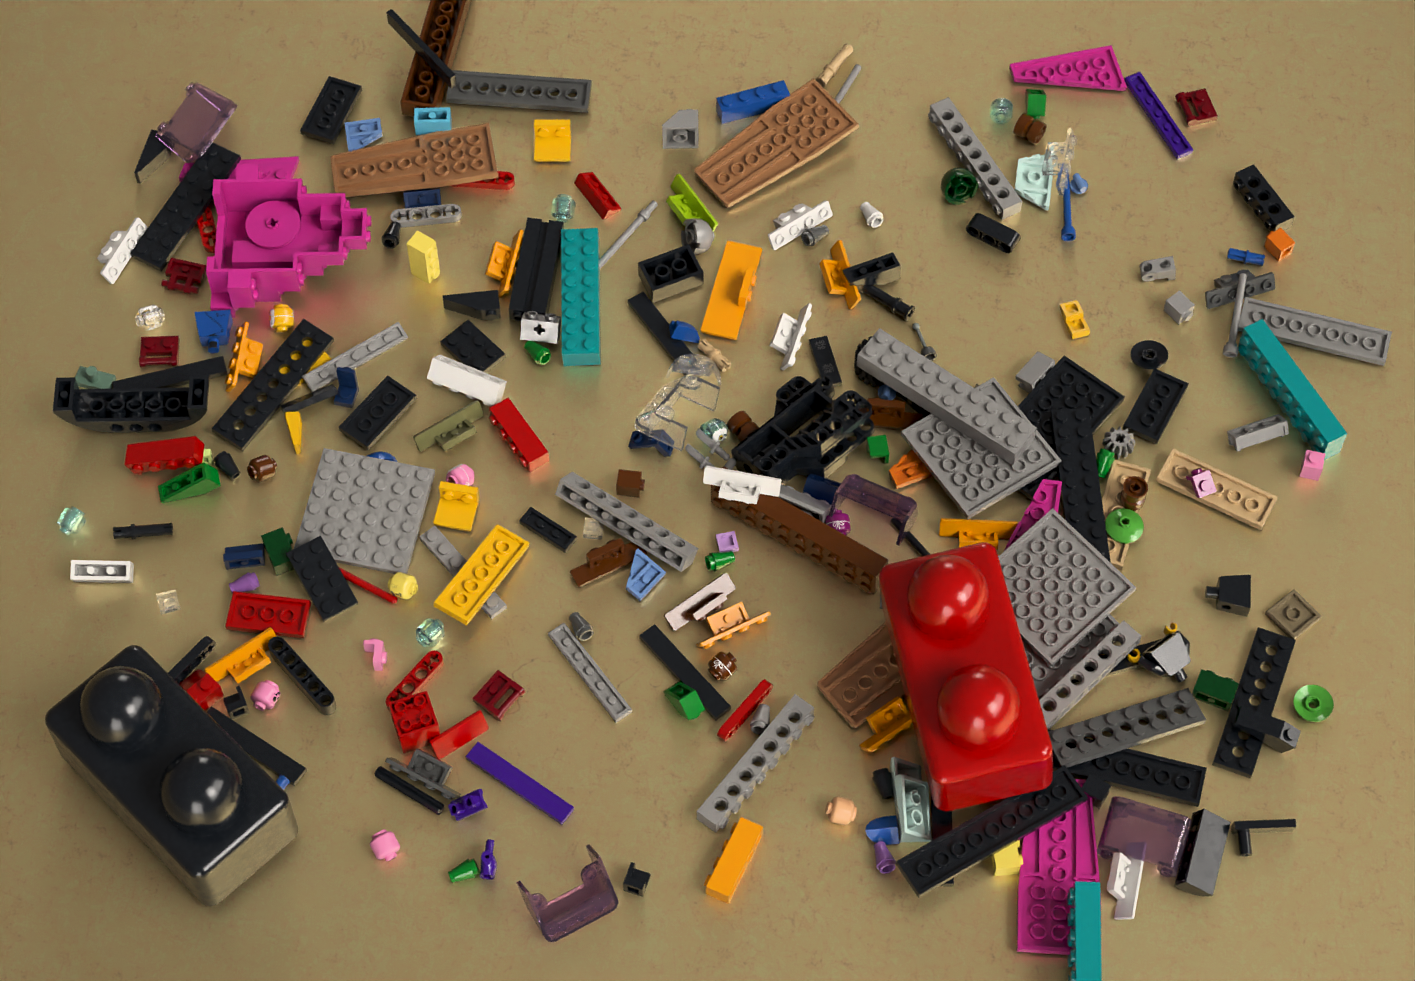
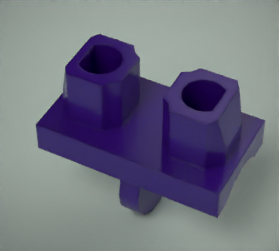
M477 789L457 798L448 805L450 814L455 816L456 821L465 819L488 808L483 799L482 789Z

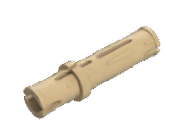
M844 44L832 61L825 65L823 72L816 79L820 85L822 84V87H825L828 81L837 74L836 71L853 52V48L850 45Z

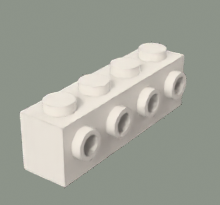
M442 355L432 358L427 379L432 380V383L435 385H444L449 387L450 391L464 393L466 397L479 399L488 406L501 402L507 383L503 379Z

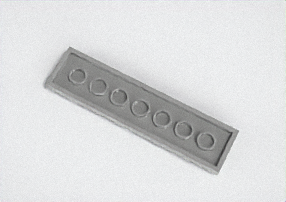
M1249 297L1244 299L1238 327L1240 332L1243 331L1244 327L1263 319L1279 341L1382 366L1385 365L1392 331Z

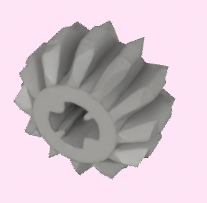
M1119 426L1117 430L1112 427L1110 432L1105 433L1102 444L1105 446L1104 449L1114 452L1117 459H1119L1121 455L1126 458L1128 453L1131 454L1136 442L1133 439V433H1128V428L1121 430Z

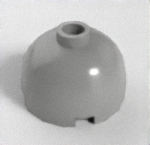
M686 219L683 225H686L685 230L681 231L682 246L689 244L694 255L706 252L714 240V232L710 225L702 219Z

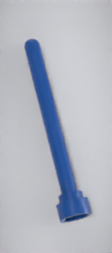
M1063 167L1064 227L1061 230V239L1073 241L1076 238V230L1071 222L1069 168Z

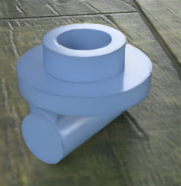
M1079 173L1072 176L1073 180L1070 182L1071 191L1076 194L1085 193L1088 189L1087 181L1081 178Z
M886 384L879 387V398L884 400L895 399L897 392Z

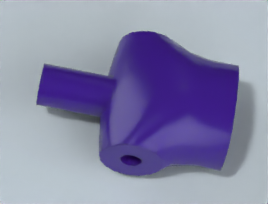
M486 840L485 851L481 854V871L479 876L482 879L493 880L495 878L497 862L493 855L494 840Z

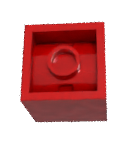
M427 691L388 702L403 754L430 746L429 741L440 734L439 725Z

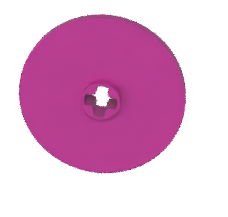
M268 201L256 206L249 213L245 222V229L249 239L257 246L266 249H277L290 244L297 237L301 228L300 216L296 209L288 203L281 201Z

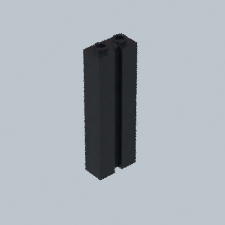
M527 217L509 305L510 319L521 321L524 312L527 313L528 311H535L543 315L549 312L561 251V229H564V222L553 220L542 222V219Z

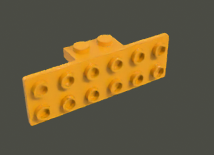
M727 241L702 323L701 333L737 340L747 302H750L753 291H751V288L756 285L757 276L755 275L761 258L762 248Z

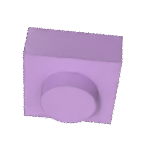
M735 531L716 534L719 552L739 551Z

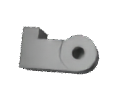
M1173 256L1147 260L1139 266L1143 281L1150 282L1155 279L1164 278L1175 280L1176 268Z

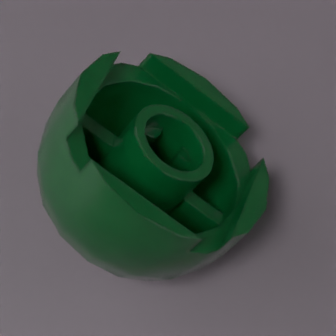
M960 167L953 168L944 174L941 181V190L949 203L955 205L966 203L964 200L974 197L978 190V182L969 170Z

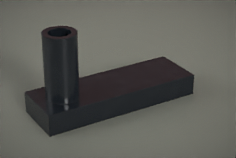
M1296 819L1234 821L1231 825V833L1238 834L1240 856L1252 855L1250 833L1290 832L1296 828Z

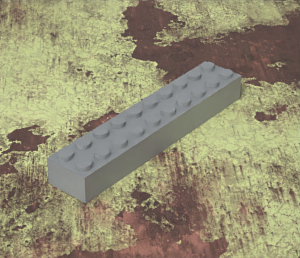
M880 328L858 353L856 366L1011 465L1016 463L1035 438L1037 427Z

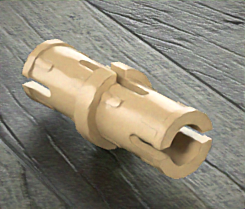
M703 339L698 344L697 348L708 357L710 362H714L722 372L726 371L725 367L727 369L730 368L731 362L723 357L721 351L715 349L706 339Z

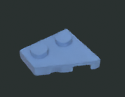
M380 118L344 123L348 152L361 149L383 136Z
M637 549L626 590L641 601L665 576L666 571L641 550Z

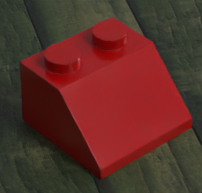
M200 669L194 671L179 684L205 711L224 696L221 686L207 672Z

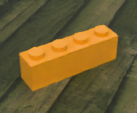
M742 817L738 823L735 822L730 831L732 836L730 840H725L722 846L723 854L721 858H716L713 865L714 871L712 875L708 874L704 883L707 895L727 904L763 835V826Z

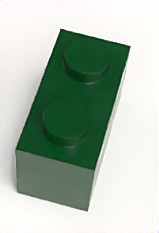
M282 527L261 535L263 545L276 576L294 570L286 556V553L292 550L291 544L293 542L290 534H285Z
M1201 669L1192 695L1196 700L1229 712L1239 683L1231 678L1218 676L1213 671Z

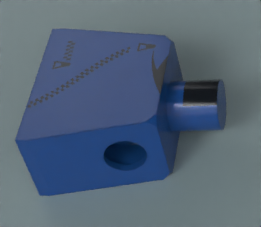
M231 311L195 312L201 345L203 347L208 346V352L218 353L219 346L229 343L233 323Z

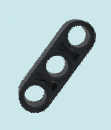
M976 213L966 227L969 235L1005 253H1011L1021 239V236L1015 230L980 213Z

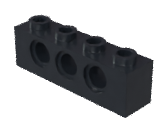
M1254 164L1235 173L1233 180L1234 188L1242 194L1245 202L1252 207L1255 215L1263 221L1267 230L1271 232L1279 228L1286 230L1292 227L1295 216Z

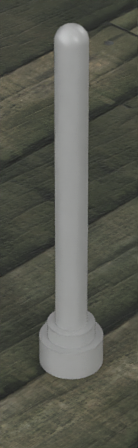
M1245 273L1239 275L1229 341L1223 348V355L1227 357L1238 356L1239 348L1237 347L1236 339L1247 279Z

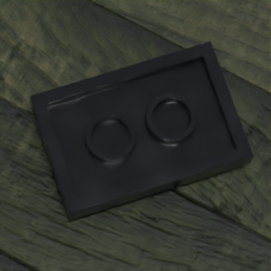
M469 320L440 341L441 346L458 362L485 373L506 358V354Z

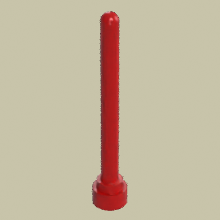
M339 567L346 580L392 604L397 603V597Z

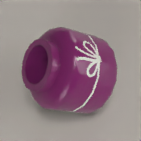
M842 510L831 511V514L827 515L825 519V524L847 536L851 531L848 514L842 513Z

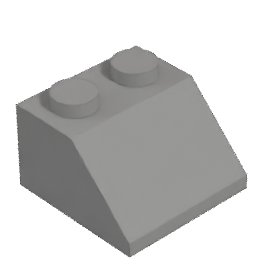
M679 110L662 125L663 149L699 148L698 110Z

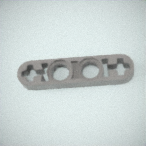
M445 204L397 209L391 213L390 218L391 222L396 221L403 228L457 222L461 219L462 213L459 205ZM433 212L440 213V216L436 218H433L430 215ZM415 214L422 215L418 220L412 218Z

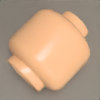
M838 796L834 797L831 802H827L825 809L830 822L841 825H848L850 821L853 822L857 807L854 806L851 799Z

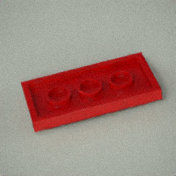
M233 591L225 627L226 630L262 633L271 627L278 636L304 638L311 601Z

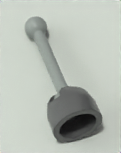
M914 323L912 328L916 330L923 346L921 355L933 361L937 354L931 346L927 347L919 330L920 325Z

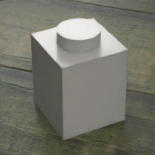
M1179 290L1166 300L1164 311L1179 325L1183 321L1191 319L1195 305Z

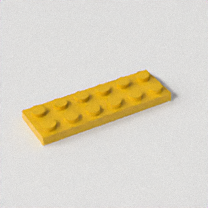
M497 524L435 600L434 607L467 626L529 548L530 543Z

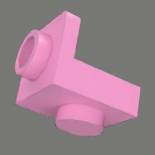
M374 638L364 640L365 652H374V670L383 671V664L387 663V652H385L384 642Z

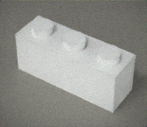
M71 560L70 580L73 582L133 583L134 563L131 561Z

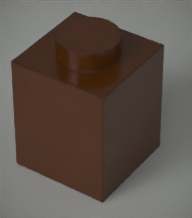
M619 469L616 484L617 495L639 498L640 491H644L645 479H642V472Z

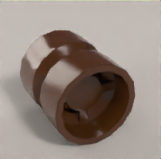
M1023 113L1016 122L1013 133L1021 138L1027 137V141L1037 145L1043 137L1047 125L1039 120L1034 121L1032 116Z
M739 411L734 414L726 424V427L733 435H736L740 443L759 428L755 422H752V419L745 411Z
M1132 476L1125 480L1120 495V503L1125 509L1136 511L1143 507L1148 492L1147 482L1139 476Z

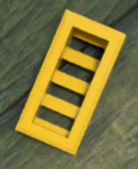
M285 412V419L296 454H300L302 440L301 415L299 412Z

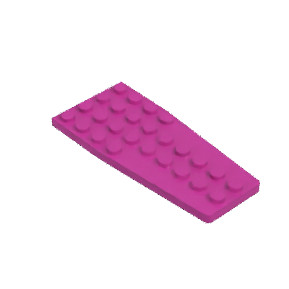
M1075 779L1082 788L1086 780ZM1088 795L1086 802L1023 837L1021 852L1023 865L1020 867L1017 892V952L1070 954L1071 947H1068L1067 944L1068 934H1070L1071 926L1067 925V915L1071 906L1067 905L1069 889L1073 887L1075 881L1100 882L1092 797Z

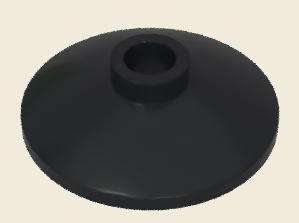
M1145 340L1133 346L1131 349V359L1140 368L1157 369L1167 362L1168 351L1159 342Z

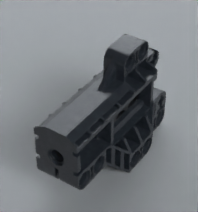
M824 376L825 378L822 379L818 378L812 384L804 377H794L777 390L774 417L731 450L732 458L736 459L735 466L740 472L779 478L782 485L786 484L797 474L805 476L813 474L827 478L847 461V455L874 433V423L869 418L873 412L872 405L852 390L846 391L836 400H832L835 391L833 379L830 376ZM867 408L869 411L862 413L860 409ZM816 414L820 415L817 419L812 420L803 430L800 429L797 435L790 437L793 432ZM863 425H869L871 427L869 430L866 431L861 429ZM850 436L857 437V439L852 442L847 440V438Z

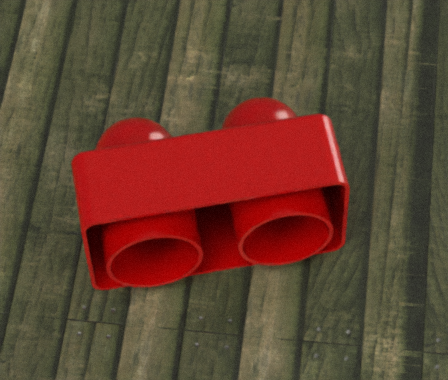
M981 542L884 566L879 573L883 612L934 805L942 811H953L1047 788L1053 779V747L995 547L989 543Z

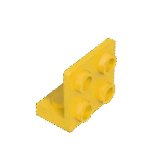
M534 120V161L569 162L571 154L570 120Z
M440 481V500L433 521L434 525L470 532L480 500L478 487Z

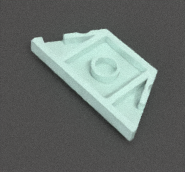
M1050 150V153L1044 155L1039 153L1031 157L1020 158L1017 164L1014 190L1019 196L1049 211L1056 150Z

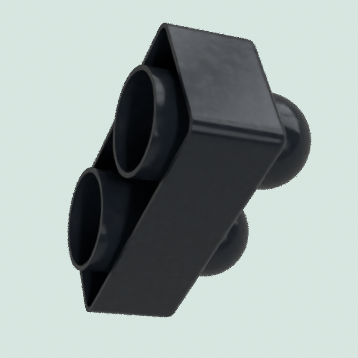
M131 645L123 649L54 705L45 716L46 726L61 757L183 885L206 906H214L223 901L289 844L298 833V825L287 793L140 646Z

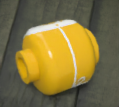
M286 304L274 305V308L269 311L270 327L276 329L277 332H287L294 325L293 310Z

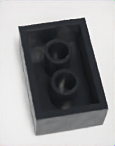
M689 244L638 262V275L653 303L704 284V272Z

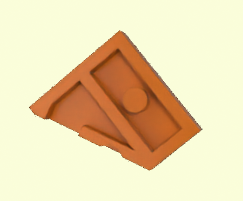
M912 449L906 455L904 454L899 462L889 470V476L896 489L927 479L932 475Z

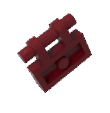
M171 258L165 271L166 276L170 277V280L163 279L161 286L167 287L168 290L172 291L176 289L186 294H198L199 287L193 286V284L202 283L206 273V265ZM178 279L185 280V284L178 283Z

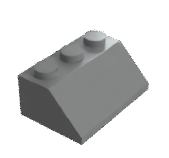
M781 484L779 498L825 523L827 515L831 514L832 505H829L824 500L815 499L808 493H801L794 490L791 486Z

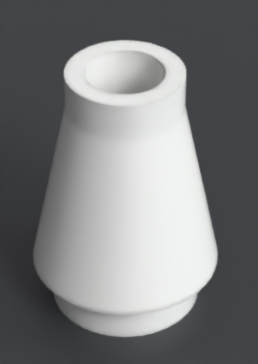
M864 202L860 206V210L869 226L876 228L883 223V214L870 205L869 202Z

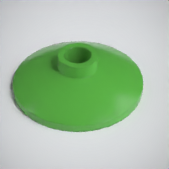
M1130 509L1114 510L1107 516L1105 521L1108 536L1114 541L1123 544L1135 542L1141 537L1144 530L1141 517Z
M1318 685L1301 687L1295 693L1293 699L1294 709L1297 714L1311 722H1320L1327 719L1334 707L1330 693ZM1309 704H1313L1315 708H1311Z

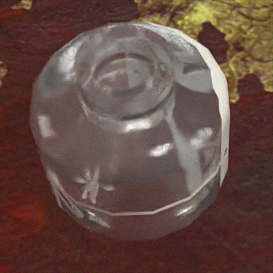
M149 305L138 310L135 320L137 325L141 326L143 330L149 331L161 327L165 321V316L161 308H158L156 305Z

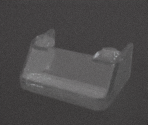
M693 374L663 385L635 419L634 426L639 432L682 451L688 427L672 420L675 412L671 407L681 396L711 411H715L720 387Z

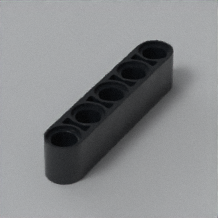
M282 637L271 638L268 642V648L272 659L321 714H333L336 710V702L331 691ZM277 647H282L278 651L274 650ZM290 660L294 661L291 664H286ZM301 674H306L303 678L298 677ZM314 687L318 688L316 691H310ZM330 701L328 705H322L323 702Z

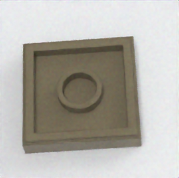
M1295 589L1265 613L1273 623L1292 639L1298 638L1322 617Z

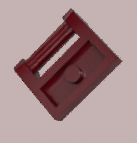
M1205 88L1176 94L1175 98L1183 109L1188 126L1217 120L1218 115ZM1187 101H1190L1196 116L1192 114Z
M179 336L141 337L139 366L167 364L178 366ZM148 356H171V357L147 358Z
M497 670L473 697V702L500 722L507 710L526 691L515 681ZM512 689L514 692L499 709L495 708L494 706L505 693Z

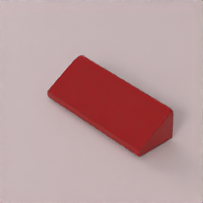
M593 172L578 174L574 184L602 219H607L621 211L622 208Z
M476 711L429 741L431 750L437 759L441 760L489 729L482 711Z

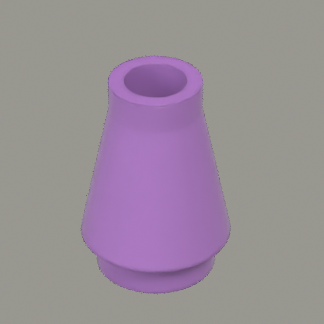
M248 572L234 582L229 583V587L233 594V591L247 592L256 590L257 587H260L255 572Z
M885 842L876 843L874 845L876 868L883 874L892 872L896 868V860L888 850Z

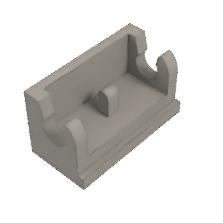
M1037 352L1016 375V380L1022 382L1018 386L1030 393L1055 366V360Z

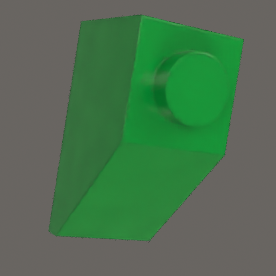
M1026 89V114L1034 119H1040L1041 116H1045L1046 93L1041 89Z
M680 681L663 691L679 714L688 720L697 718L705 710L696 690Z

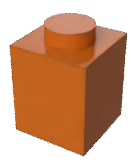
M1279 228L1267 234L1264 247L1277 261H1280L1292 253L1295 242L1282 228Z

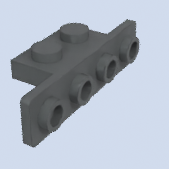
M1247 269L1214 279L1216 289L1205 292L1206 307L1212 309L1235 302L1239 275L1241 273L1247 275L1243 299L1274 290V274L1270 272L1255 277Z
M421 749L415 750L409 765L395 758H387L385 761L390 764L389 767L397 772L401 770L406 772L407 777L414 781L421 780L426 788L441 791V795L447 799L452 800V798H459L461 795L444 785L453 767Z

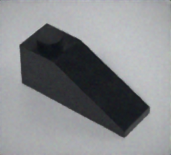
M151 129L134 172L137 183L141 184L169 159L171 152H174L176 142L173 139L172 133Z
M892 252L843 269L842 272L849 285H885L900 279L901 265Z
M498 290L442 295L444 309L480 320L501 318Z
M1243 706L1239 707L1234 721V725L1280 753L1296 748L1301 732L1286 721Z

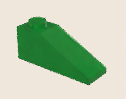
M203 462L159 485L158 490L161 503L203 495L220 487L218 470Z

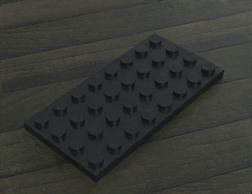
M1064 355L1018 407L1032 425L1037 427L1036 430L1055 452L1051 410L1089 408L1092 434L1094 435L1124 401L1125 396ZM1058 467L1043 474L1018 489V491L1033 500V496L1042 480H1054L1058 475Z

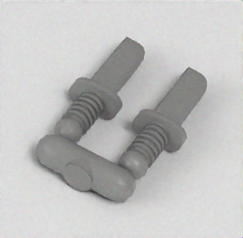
M698 429L696 435L711 448L710 453L713 454L715 452L721 456V458L727 461L724 467L733 470V467L736 465V459L730 458V455L719 446L721 444L719 441H713L702 430ZM690 444L686 445V451L700 463L699 467L701 469L705 466L715 467L709 462L710 457L706 456L705 458Z

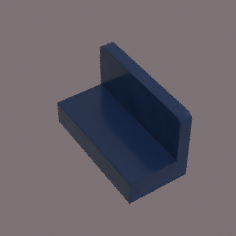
M440 187L403 191L405 208L442 205Z
M810 474L807 477L803 493H808L815 499L824 500L829 505H832L833 510H837L847 485L822 476Z
M261 543L226 547L225 554H223L226 570L265 566L264 545Z

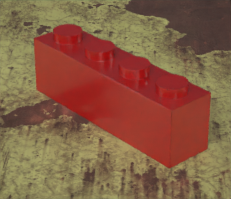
M509 397L489 408L490 416L488 418L491 424L497 426L501 438L508 441L511 452L519 456L518 459L523 468L526 467L529 472H532L549 462V452Z
M196 436L127 444L125 466L135 474H142L148 471L159 472L165 469L175 470L181 467L192 468L202 463L205 444Z

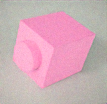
M1306 449L1299 477L1318 481L1323 470L1325 453Z

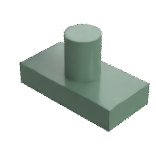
M80 366L75 376L78 386L87 389H112V382L116 381L115 375L98 371L95 366H89L88 368Z

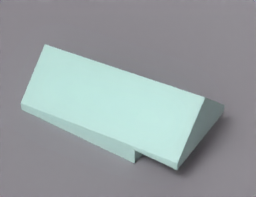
M892 757L889 768L892 774L900 842L932 841L928 782L922 781L921 765Z

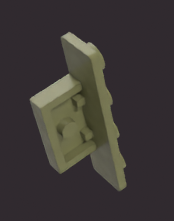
M475 400L414 435L413 438L418 450L422 452L437 443L446 451L477 433L475 426L471 423L484 416L480 402Z

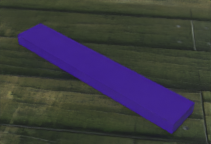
M1141 72L1125 77L1124 81L1176 159L1192 154L1193 148Z
M477 742L466 755V760L561 825L574 811L572 805L481 743Z

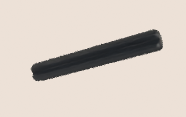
M379 766L374 774L377 778L434 813L440 815L444 810L443 803L382 766Z

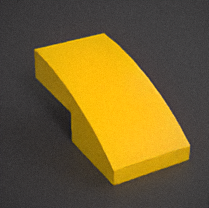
M1078 301L1060 304V310L1071 338L1076 339L1090 335V329L1083 318L1084 312Z

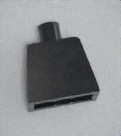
M1251 575L1221 576L1218 579L1217 587L1206 586L1205 598H1215L1217 610L1247 617L1251 608Z

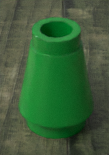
M534 341L526 342L524 348L537 364L544 365L550 360L551 353L548 348Z
M1102 448L1097 452L1096 462L1099 477H1106L1115 460L1114 452Z
M732 551L714 552L705 556V564L709 571L713 570L715 572L735 562V556Z
M473 858L471 860L466 859L449 871L448 874L452 883L475 878L476 875L480 874V870Z

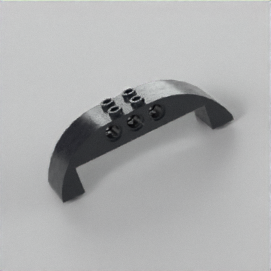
M209 375L190 376L189 387L79 389L75 377L56 378L53 413L75 426L100 432L132 433L178 430L196 423L206 414L210 377Z

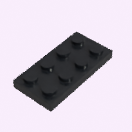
M329 76L300 130L301 134L334 144L362 92V86Z
M1154 369L1126 419L1123 429L1128 428V432L1158 444L1189 383Z
M387 375L339 426V431L366 450H369L417 399V395Z
M321 535L286 553L288 560L323 622L358 604Z

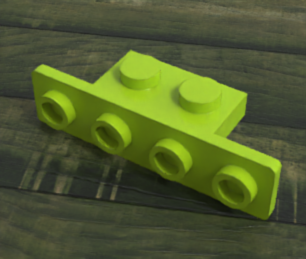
M676 174L670 186L676 195L668 196L667 204L682 223L686 219H702L710 225L714 232L718 225L717 221L681 174Z

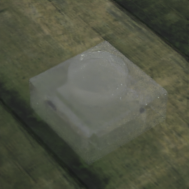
M585 517L583 538L602 540L604 524L594 518Z
M175 589L156 594L161 614L181 609Z

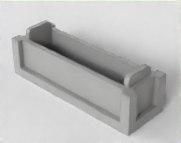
M1277 414L1229 430L1227 434L1229 445H1233L1236 451L1240 452L1243 448L1279 436L1284 437V435L1289 434L1287 420Z

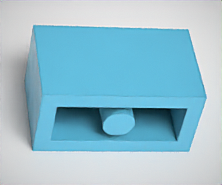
M450 107L414 108L416 136L451 130L452 117Z

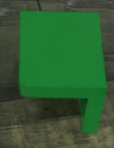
M886 435L867 437L866 449L867 453L870 454V458L883 457L884 463H889Z

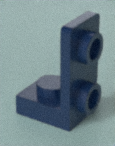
M337 367L339 387L334 404L353 409L359 391L356 372L349 367Z
M664 428L633 431L628 447L630 449L655 447L664 457H669L672 454L675 439Z

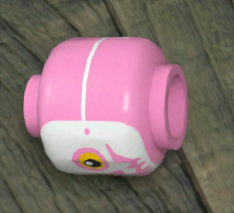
M459 464L448 470L446 482L472 486L474 483V471L466 464Z

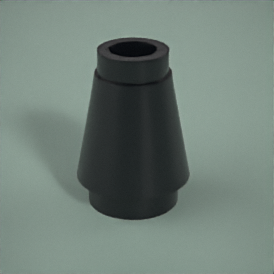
M396 221L391 222L383 234L382 244L385 247L395 248L399 244L400 223Z
M223 451L214 458L215 466L232 480L240 475L241 472L230 453Z
M888 768L874 771L872 779L882 799L894 797L892 774Z

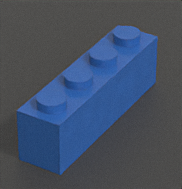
M782 80L716 98V111L721 124L763 114L785 97H789L790 93L785 81Z

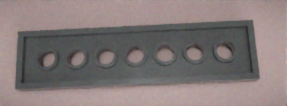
M452 70L456 74L457 86L453 89L448 86L446 97L447 103L588 113L592 81L586 79ZM466 85L471 87L468 90L462 89ZM481 87H487V88H489V89L486 90V91H481V90H480ZM499 88L506 89L504 92H498L497 90ZM518 89L523 90L522 93H515V91ZM536 90L541 91L538 95L533 94ZM552 92L559 93L557 96L550 95ZM575 93L576 96L569 97L568 94Z
M1189 688L1052 730L1048 733L1053 747V757L1059 768L1064 765L1071 767L1203 725L1206 722V718ZM1174 709H1181L1184 713H1175ZM1162 714L1166 717V719H1158L1156 715ZM1145 720L1148 725L1143 726L1138 721ZM1120 726H1128L1130 730H1121ZM1108 731L1112 734V736L1106 737L1102 734V732ZM1091 737L1094 742H1086L1084 738ZM1073 743L1076 747L1071 749L1065 744Z

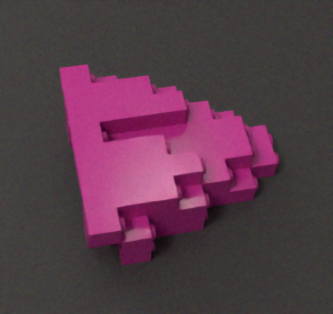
M237 164L236 179L213 180L212 195L218 218L215 255L207 256L206 274L212 292L210 309L211 311L230 310L232 318H235L236 311L239 308H255V302H281V294H284V292L301 291V286H304V279H307V276H324V268H327V265H344V260H347L350 250L367 249V242H371V232L368 231V227H371L372 220L371 215L368 216L367 208H350V200L346 199L345 193L307 194V187L303 186L302 178L264 179V172L260 171L259 164ZM268 201L288 203L296 209L301 221V228L297 237L290 244L277 249H266L257 246L249 239L245 229V222L249 213L256 206Z

